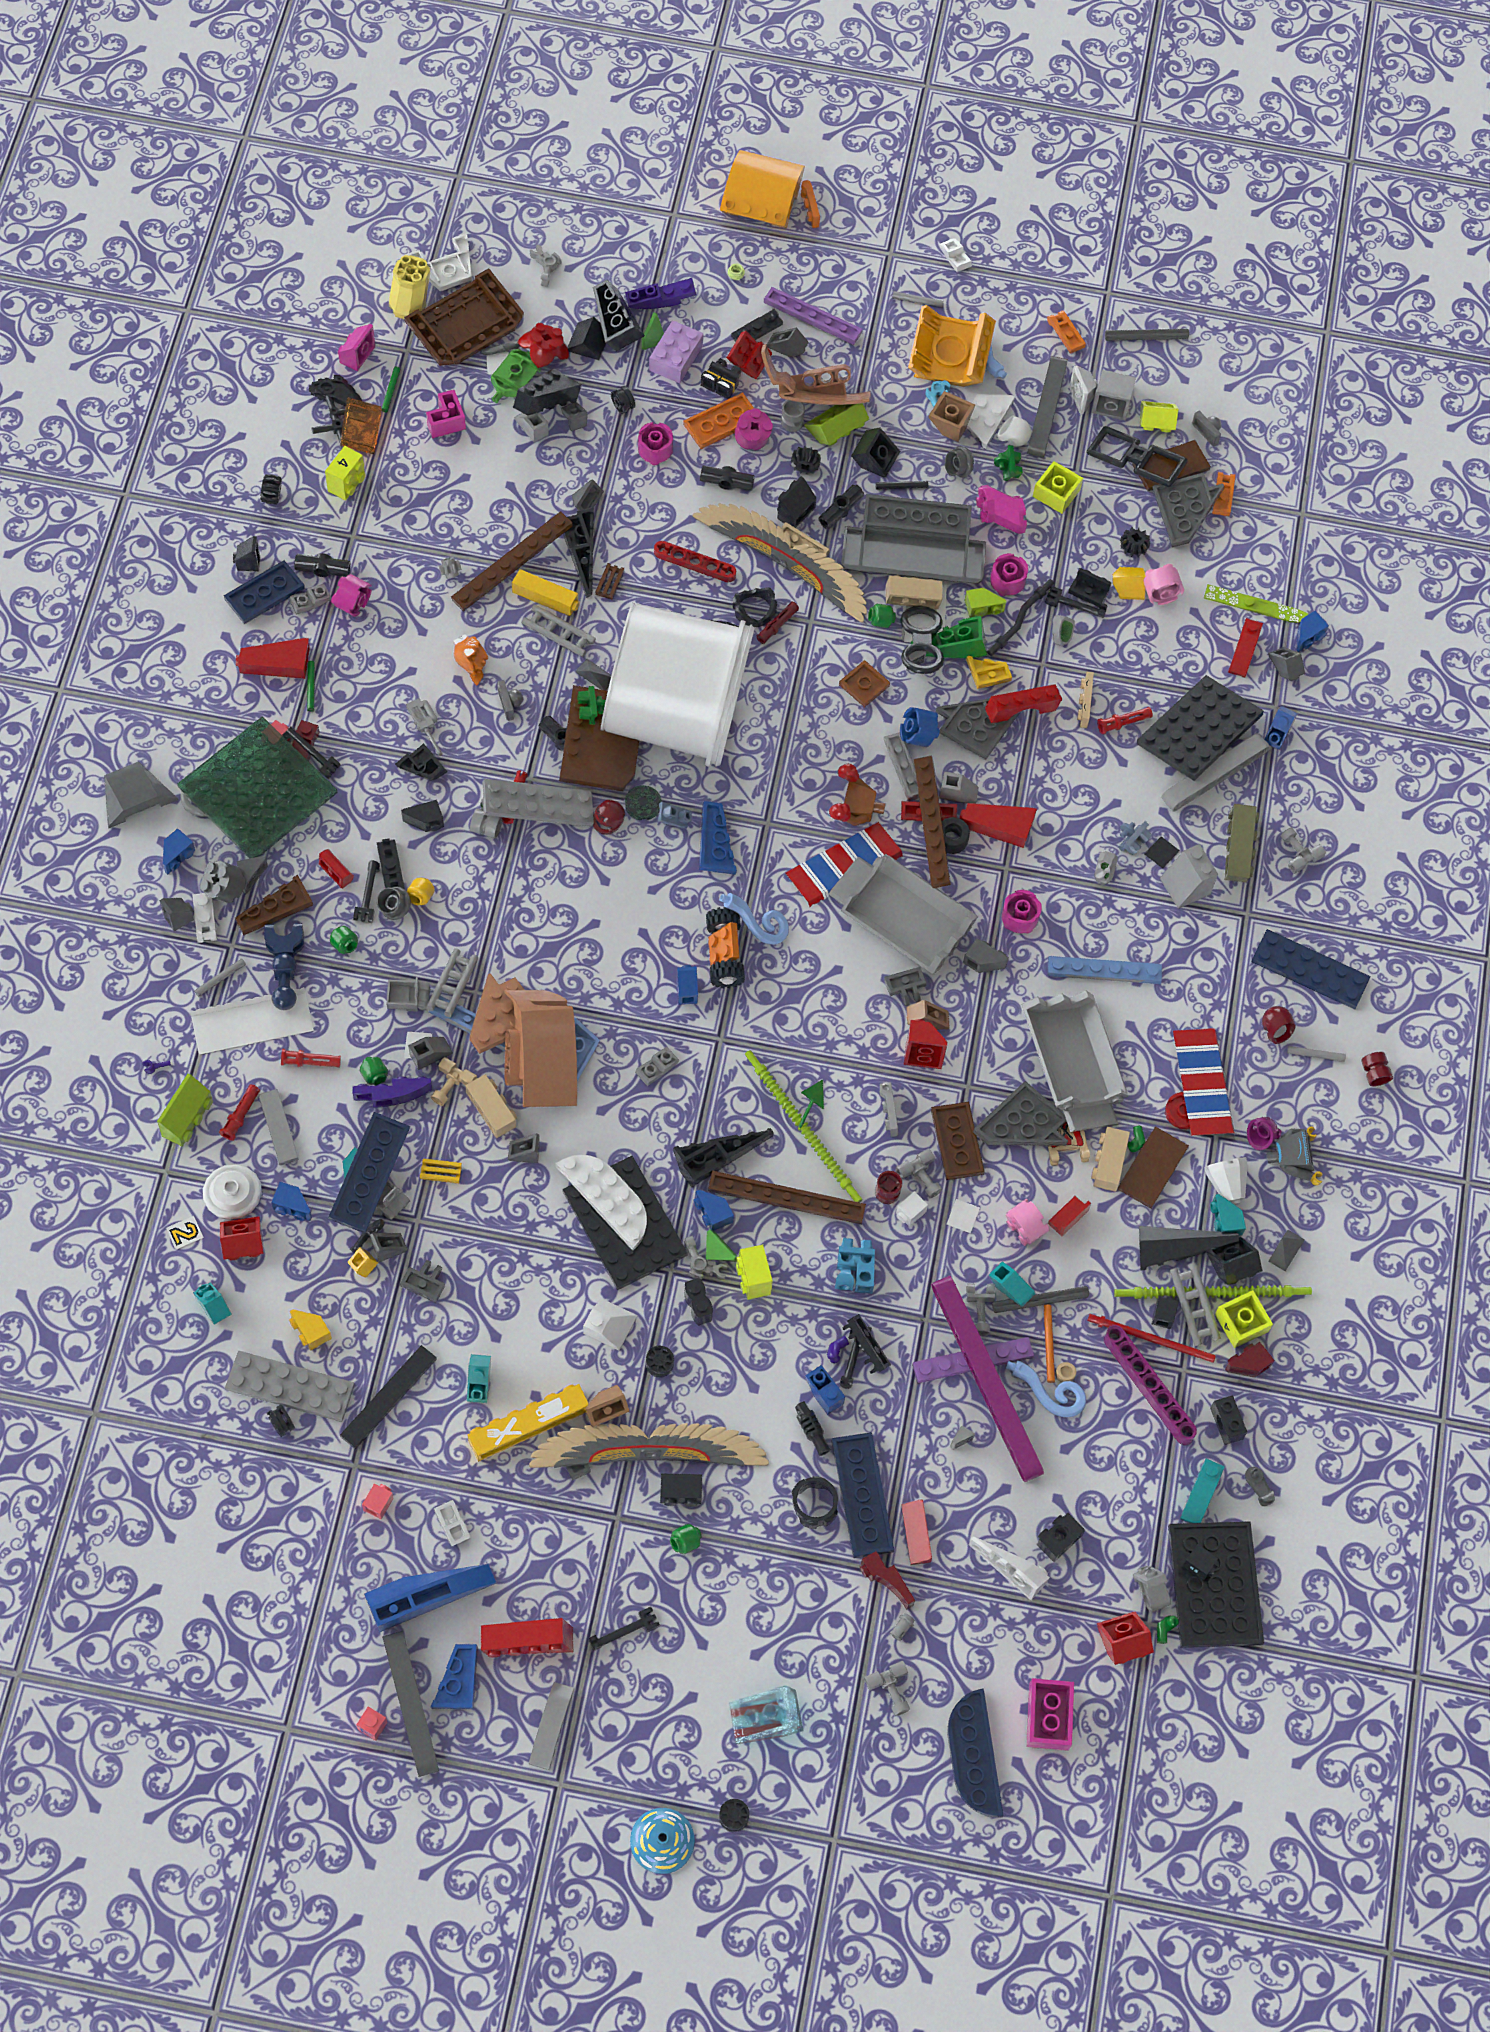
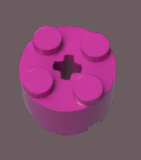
M753 408L740 416L735 428V439L744 449L759 450L767 444L773 424L767 414L757 408Z
M650 422L641 427L638 435V453L641 458L652 465H658L670 458L673 453V433L666 424L660 422L659 424H653V422Z
M1011 553L997 557L992 567L990 582L1000 596L1015 595L1024 589L1028 574L1026 561L1022 557L1018 558Z
M350 574L346 578H340L338 582L339 588L337 593L332 596L331 603L335 607L356 617L361 613L358 611L360 607L365 608L372 592L369 587H372V585Z
M1017 890L1006 897L1002 910V921L1006 929L1015 933L1032 932L1038 924L1042 911V904L1036 898V895L1028 890Z

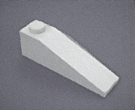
M973 1537L969 1543L978 1554L1030 1600L1038 1594L1050 1578L1043 1567H1037L1034 1563L979 1538Z

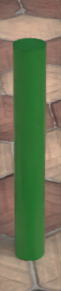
M397 366L393 368L381 411L385 413L389 410L401 370Z
M308 661L307 711L313 712L315 701V662Z

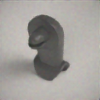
M1258 1467L1248 1468L1245 1472V1479L1257 1494L1260 1505L1268 1506L1275 1501L1274 1491L1270 1490L1262 1470Z

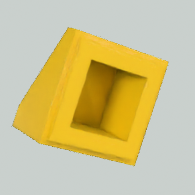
M360 1247L349 1259L348 1264L357 1274L366 1278L378 1262L370 1252Z

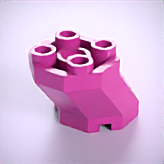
M989 485L978 487L979 497L976 498V505L981 510L980 520L982 523L994 522L1018 534L1026 532L1027 520H1024L1026 509L1022 497L1010 496Z

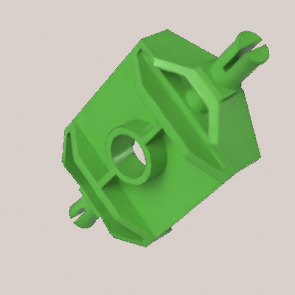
M512 350L492 374L491 383L497 391L491 398L493 402L498 403L502 396L516 397L518 389L528 384L538 370L541 372V368H538L531 360L529 351ZM516 368L520 370L517 373L511 371L512 369Z

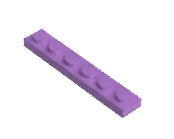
M771 287L764 298L765 304L853 345L862 334V328L774 287Z
M1029 1337L985 1346L994 1366L1007 1364L1008 1361L1017 1362L1034 1357ZM962 1352L912 1363L917 1383L971 1372Z

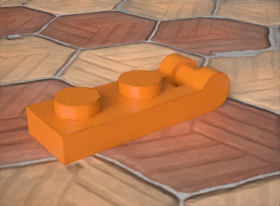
M804 180L801 184V197L803 198L804 208L808 209L807 219L808 222H811L812 228H819L820 214L813 187L809 180Z
M1060 311L1055 316L1050 315L1047 317L1048 324L1054 328L1070 354L1085 348V341L1065 311Z
M1218 472L1216 485L1224 484V490L1213 505L1212 514L1230 516L1235 474L1225 475L1223 472Z

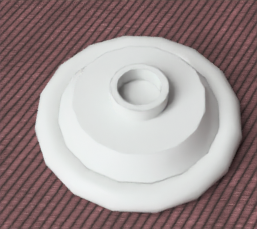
M238 1164L224 1165L214 1170L206 1179L203 1187V1201L208 1210L217 1217L228 1220L239 1219L250 1214L259 1204L262 1195L261 1182L256 1173L248 1167Z

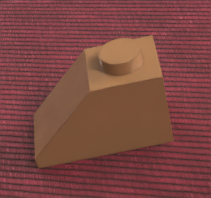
M926 1000L907 1007L908 1025H910L911 1020L923 1019L926 1022H930L937 1030L950 1028L948 1010Z
M618 1385L598 1392L585 1408L592 1427L630 1412L625 1395Z

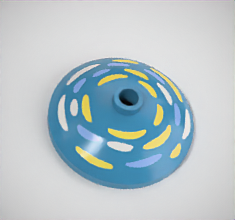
M656 1808L644 1813L636 1821L631 1831L630 1847L632 1854L640 1866L652 1873L669 1874L679 1870L688 1862L694 1850L695 1838L691 1824L681 1813L673 1809ZM662 1834L667 1837L664 1842L658 1839Z

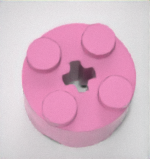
M1166 564L1155 570L1150 569L1146 571V577L1143 582L1151 603L1158 602V605L1168 604L1177 600V595L1184 593V587L1178 570L1172 564Z
M1028 1199L1023 1200L1006 1214L1008 1227L1012 1231L1016 1229L1019 1233L1018 1239L1024 1246L1030 1245L1049 1231L1048 1224L1043 1225L1042 1223L1043 1215L1031 1201L1028 1202Z

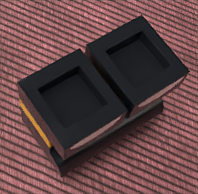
M719 358L716 362L712 361L709 369L701 374V386L712 392L716 390V394L730 399L739 385L741 368L733 366L730 370L726 368L727 362Z

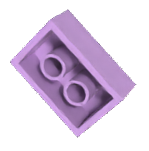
M672 320L649 357V371L681 383L703 347V333Z

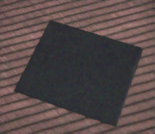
M1161 836L1144 855L1161 868H1164L1180 850Z

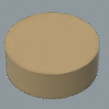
M1069 1362L1059 1364L1056 1369V1378L1060 1382H1072L1076 1376L1075 1366Z

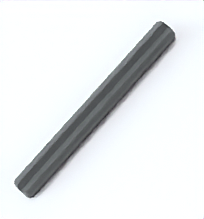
M1189 329L1105 331L1106 341L1189 338Z
M1087 1286L1035 1294L1023 1307L1012 1299L994 1301L992 1308L994 1313L1088 1298L1089 1289Z

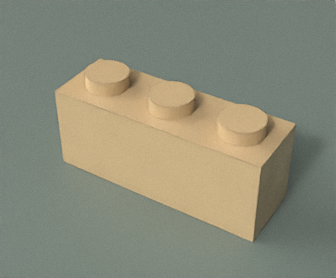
M895 575L889 576L886 583V604L927 606L932 609H939L942 602V581L924 580L915 577L906 578Z
M485 1074L465 1085L466 1094L496 1139L516 1128L517 1116L513 1109L509 1110L506 1106L507 1101L503 1094L499 1095L496 1091L497 1086L492 1078L489 1080Z
M1107 1127L1105 1133L1101 1132L1099 1144H1102L1101 1150H1097L1095 1157L1098 1165L1097 1168H1093L1091 1179H1094V1187L1116 1192L1130 1132Z

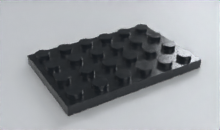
M1205 675L1137 739V745L1195 781L1263 716L1264 710Z
M633 1156L621 1160L610 1167L640 1198L646 1211L647 1225L645 1235L634 1250L623 1241L573 1185L562 1189L564 1196L617 1290L688 1256V1252Z
M1251 1521L1169 1524L1168 1531L1176 1610L1179 1620L1180 1648L1263 1645L1264 1636ZM1197 1544L1218 1558L1215 1563L1218 1566L1211 1577L1207 1575L1204 1580L1183 1566Z

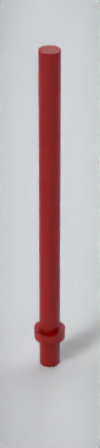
M1089 1313L1087 1321L1098 1324V1327L1102 1328L1104 1326L1109 1328L1112 1325H1118L1128 1335L1212 1363L1215 1361L1216 1355L1105 1319L1103 1315L1099 1317Z

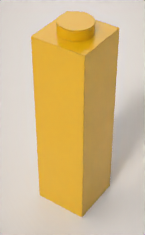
M519 569L512 581V593L567 616H571L573 611H577L580 601H578L577 592Z

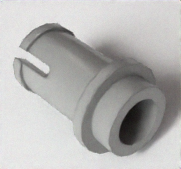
M907 1613L900 1615L899 1622L890 1632L892 1637L898 1641H901L908 1629L914 1626L915 1620Z

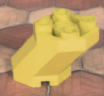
M404 255L396 262L393 269L389 307L393 310L395 317L404 319L405 316L417 309L420 311L425 309L430 268L423 258Z

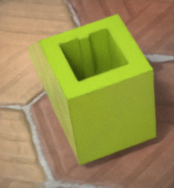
M985 588L966 590L964 601L969 618L983 617L991 614L998 615L1005 611L1006 600Z

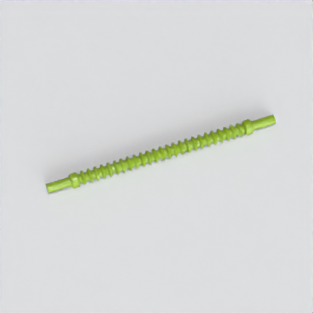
M751 1050L747 1051L745 1056L755 1068V1073L760 1076L761 1080H764L763 1084H767L766 1088H770L769 1092H773L772 1095L776 1096V1101H779V1105H783L782 1109H786L785 1113H789L788 1117L792 1118V1122H796L795 1126H799L802 1114H798L799 1111L795 1109V1105H791L792 1101H788L789 1097H785L786 1093H782L783 1089L779 1088L780 1085L776 1084V1080H773L772 1075L770 1076L767 1067L759 1062ZM804 1122L802 1128L798 1127V1130H802L801 1134L805 1135L804 1138L808 1139V1143H811V1148H815L814 1152H818L817 1156H821L820 1160H824V1165H828L827 1169H831V1174L834 1173L833 1177L837 1178V1182H840V1187L846 1190L855 1202H861L863 1199L852 1186L850 1178H846L847 1174H843V1169L840 1170V1165H836L837 1161H833L834 1157H830L831 1153L827 1152V1148H823L824 1144H820L821 1140L817 1139L818 1136L814 1135V1131H811L808 1122Z
M1253 1285L1250 1288L1248 1286H1245V1288L1239 1286V1288L1237 1286H1234V1288H1231V1286H1228V1288L1225 1286L1222 1288L1220 1286H1217V1288L1206 1286L1204 1288L1207 1298L1209 1296L1212 1298L1215 1296L1217 1298H1220V1296H1223V1298L1226 1296L1237 1298L1238 1295L1242 1296L1252 1290L1258 1298L1260 1295L1263 1298L1265 1295L1271 1297V1295L1273 1297L1277 1295L1279 1297H1282V1295L1284 1297L1312 1295L1311 1287H1292L1291 1285H1284V1287L1279 1285L1278 1288L1276 1285L1273 1288L1270 1285L1267 1288L1264 1285L1262 1288L1258 1285L1256 1288ZM1168 1286L1166 1289L1164 1287L1160 1289L1158 1287H1155V1289L1152 1287L1149 1289L1147 1287H1144V1289L1141 1287L1114 1289V1297H1134L1135 1299H1141L1142 1297L1147 1299L1148 1296L1150 1299L1153 1296L1156 1299L1159 1296L1178 1297L1174 1286L1172 1289ZM1184 1286L1185 1293L1196 1290V1286L1194 1288L1189 1286L1188 1289Z

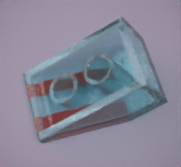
M786 1685L729 1702L736 1744L785 1737L803 1731L796 1690Z

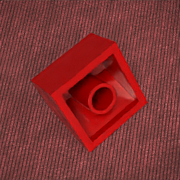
M260 1216L220 1222V1242L223 1260H237L240 1257H257L260 1254H264Z
M1136 1611L1097 1623L1106 1652L1115 1665L1124 1664L1127 1661L1154 1653L1151 1632Z

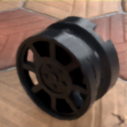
M626 386L611 392L612 402L619 413L624 414L628 409L635 408L634 397Z
M661 1345L652 1347L646 1355L647 1371L652 1376L658 1378L665 1377L671 1373L674 1367L672 1351Z
M281 1404L276 1407V1410H270L266 1413L269 1415L268 1418L280 1437L284 1436L288 1430L292 1431L295 1429L293 1422Z
M729 1799L724 1802L719 1812L721 1826L729 1832H739L746 1827L749 1820L748 1806L739 1799Z

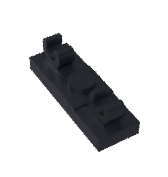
M772 309L732 332L731 337L736 342L741 332L747 331L754 340H757L783 325V320L779 317L778 312Z
M388 838L382 839V842H376L385 888L401 887L405 889L395 839L390 840Z
M860 1314L847 1320L848 1324L843 1326L842 1329H852L853 1333L848 1337L849 1339L857 1336L859 1347L870 1357L865 1360L864 1364L866 1365L869 1362L874 1364V1369L870 1373L881 1372L891 1366V1363Z

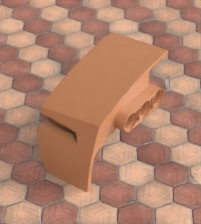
M764 344L762 346L761 353L767 374L773 385H779V396L782 399L825 405L870 402L871 391L847 394L845 383L851 378V369L848 365L841 364L807 370L803 374L790 376L787 372H778L775 369L767 345ZM841 370H845L848 372V375L840 377L838 373ZM824 373H828L831 378L823 380L821 376ZM807 376H811L814 379V381L812 383H806L804 378Z
M505 990V994L514 1003V1015L516 1018L515 1029H508L505 1037L504 1080L506 1086H523V1107L577 1106V1054L573 1007L567 1006V1000L564 997L550 991Z

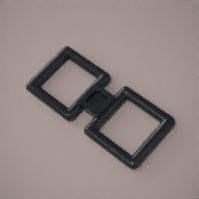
M1104 426L1086 451L1087 455L1119 468H1123L1128 461L1136 464L1137 466L1134 469L1136 475L1166 487L1172 486L1188 462L1186 457L1155 445H1150L1148 450L1139 446L1140 439L1108 426ZM1106 434L1131 443L1121 460L1096 451ZM1153 453L1179 462L1168 479L1143 470Z

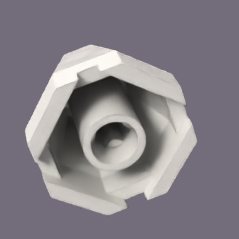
M1246 1157L1235 1158L1232 1161L1226 1160L1205 1167L1206 1175L1218 1194L1234 1205L1240 1204L1241 1199L1245 1198L1248 1168Z

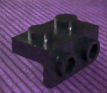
M1079 568L1068 593L1100 608L1101 603L1104 602L1110 591L1111 582L1088 570Z

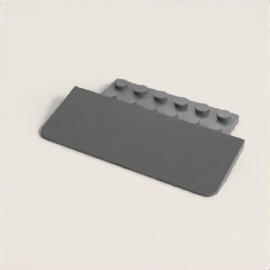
M866 494L863 528L845 526L841 565L843 568L853 571L978 584L982 582L984 577L986 541L969 540L972 505Z

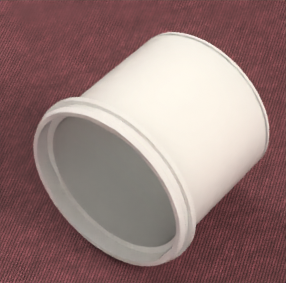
M632 602L615 659L602 717L601 730L604 731L605 729V731L706 758L705 766L708 767L710 763L715 764V767L720 766L755 627L745 625L746 621L741 620L739 627L646 605H635Z

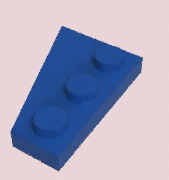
M455 1644L443 1680L440 1682L436 1697L430 1706L431 1709H474L477 1644Z

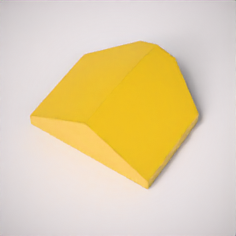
M1119 567L1112 574V583L1120 599H1145V585L1143 581L1146 576L1144 568Z

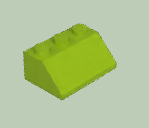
M863 403L834 405L806 422L804 426L820 444L831 446L837 443V439L850 435L853 429L863 427L865 422L870 419Z
M188 1073L157 1120L162 1137L182 1147L185 1142L191 1139L193 1129L201 1123L205 1110H209L213 1103L211 1091Z

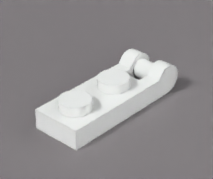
M205 893L192 894L197 942L202 943L204 940L210 939L211 941H217L213 898L206 896Z

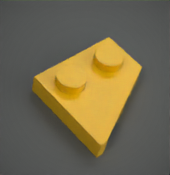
M967 656L966 661L977 689L1012 681V675L1007 662H995L990 659L982 661L973 659V656Z

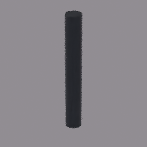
M928 481L875 483L876 490L929 487Z

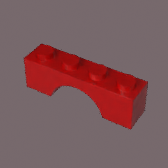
M1056 684L991 696L985 710L991 723L1002 722L1027 709H1037L1039 714L1054 712L1061 703L1062 697Z

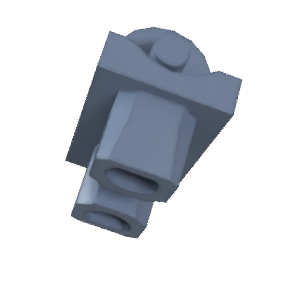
M663 802L659 803L660 813L657 821L665 825H673L683 829L688 828V822L692 821V811Z
M1146 821L1135 829L1136 825L1133 822L1130 824L1123 823L1120 826L1122 831L1120 836L1122 838L1128 836L1118 846L1121 851L1126 849L1134 855L1141 849V846L1135 840L1138 838L1144 844L1152 837V834L1147 829L1149 824Z

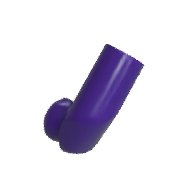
M846 1336L837 1339L829 1345L827 1358L830 1359L831 1363L839 1362L840 1349L849 1345Z

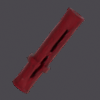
M791 601L786 608L771 622H768L765 628L756 635L757 640L761 644H765L799 610V606Z

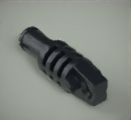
M805 1401L798 1403L795 1407L798 1414L796 1418L804 1430L807 1439L813 1442L819 1456L827 1454L831 1449L823 1437L824 1430L818 1422L814 1411L808 1408Z

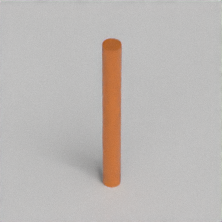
M1047 1304L1044 1305L1047 1382L1054 1383L1052 1306Z

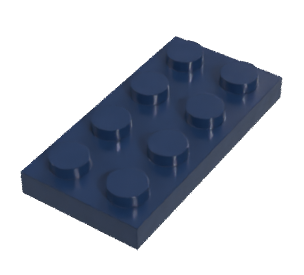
M283 560L223 596L240 620L246 624L287 600L290 596L305 589V585L286 561Z

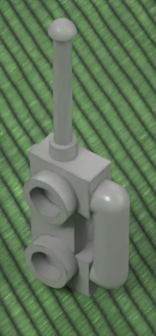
M420 698L407 703L406 708L412 716L414 724L417 725L418 731L420 730L421 733L425 732L438 753L437 755L442 756L443 752L440 751L429 730L434 728V723L438 720L427 700L421 701Z

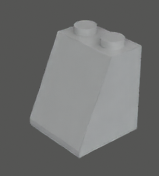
M1102 370L1092 413L1125 421L1136 377Z
M1198 844L1184 850L1164 872L1160 880L1179 909L1211 895L1218 873L1201 845Z

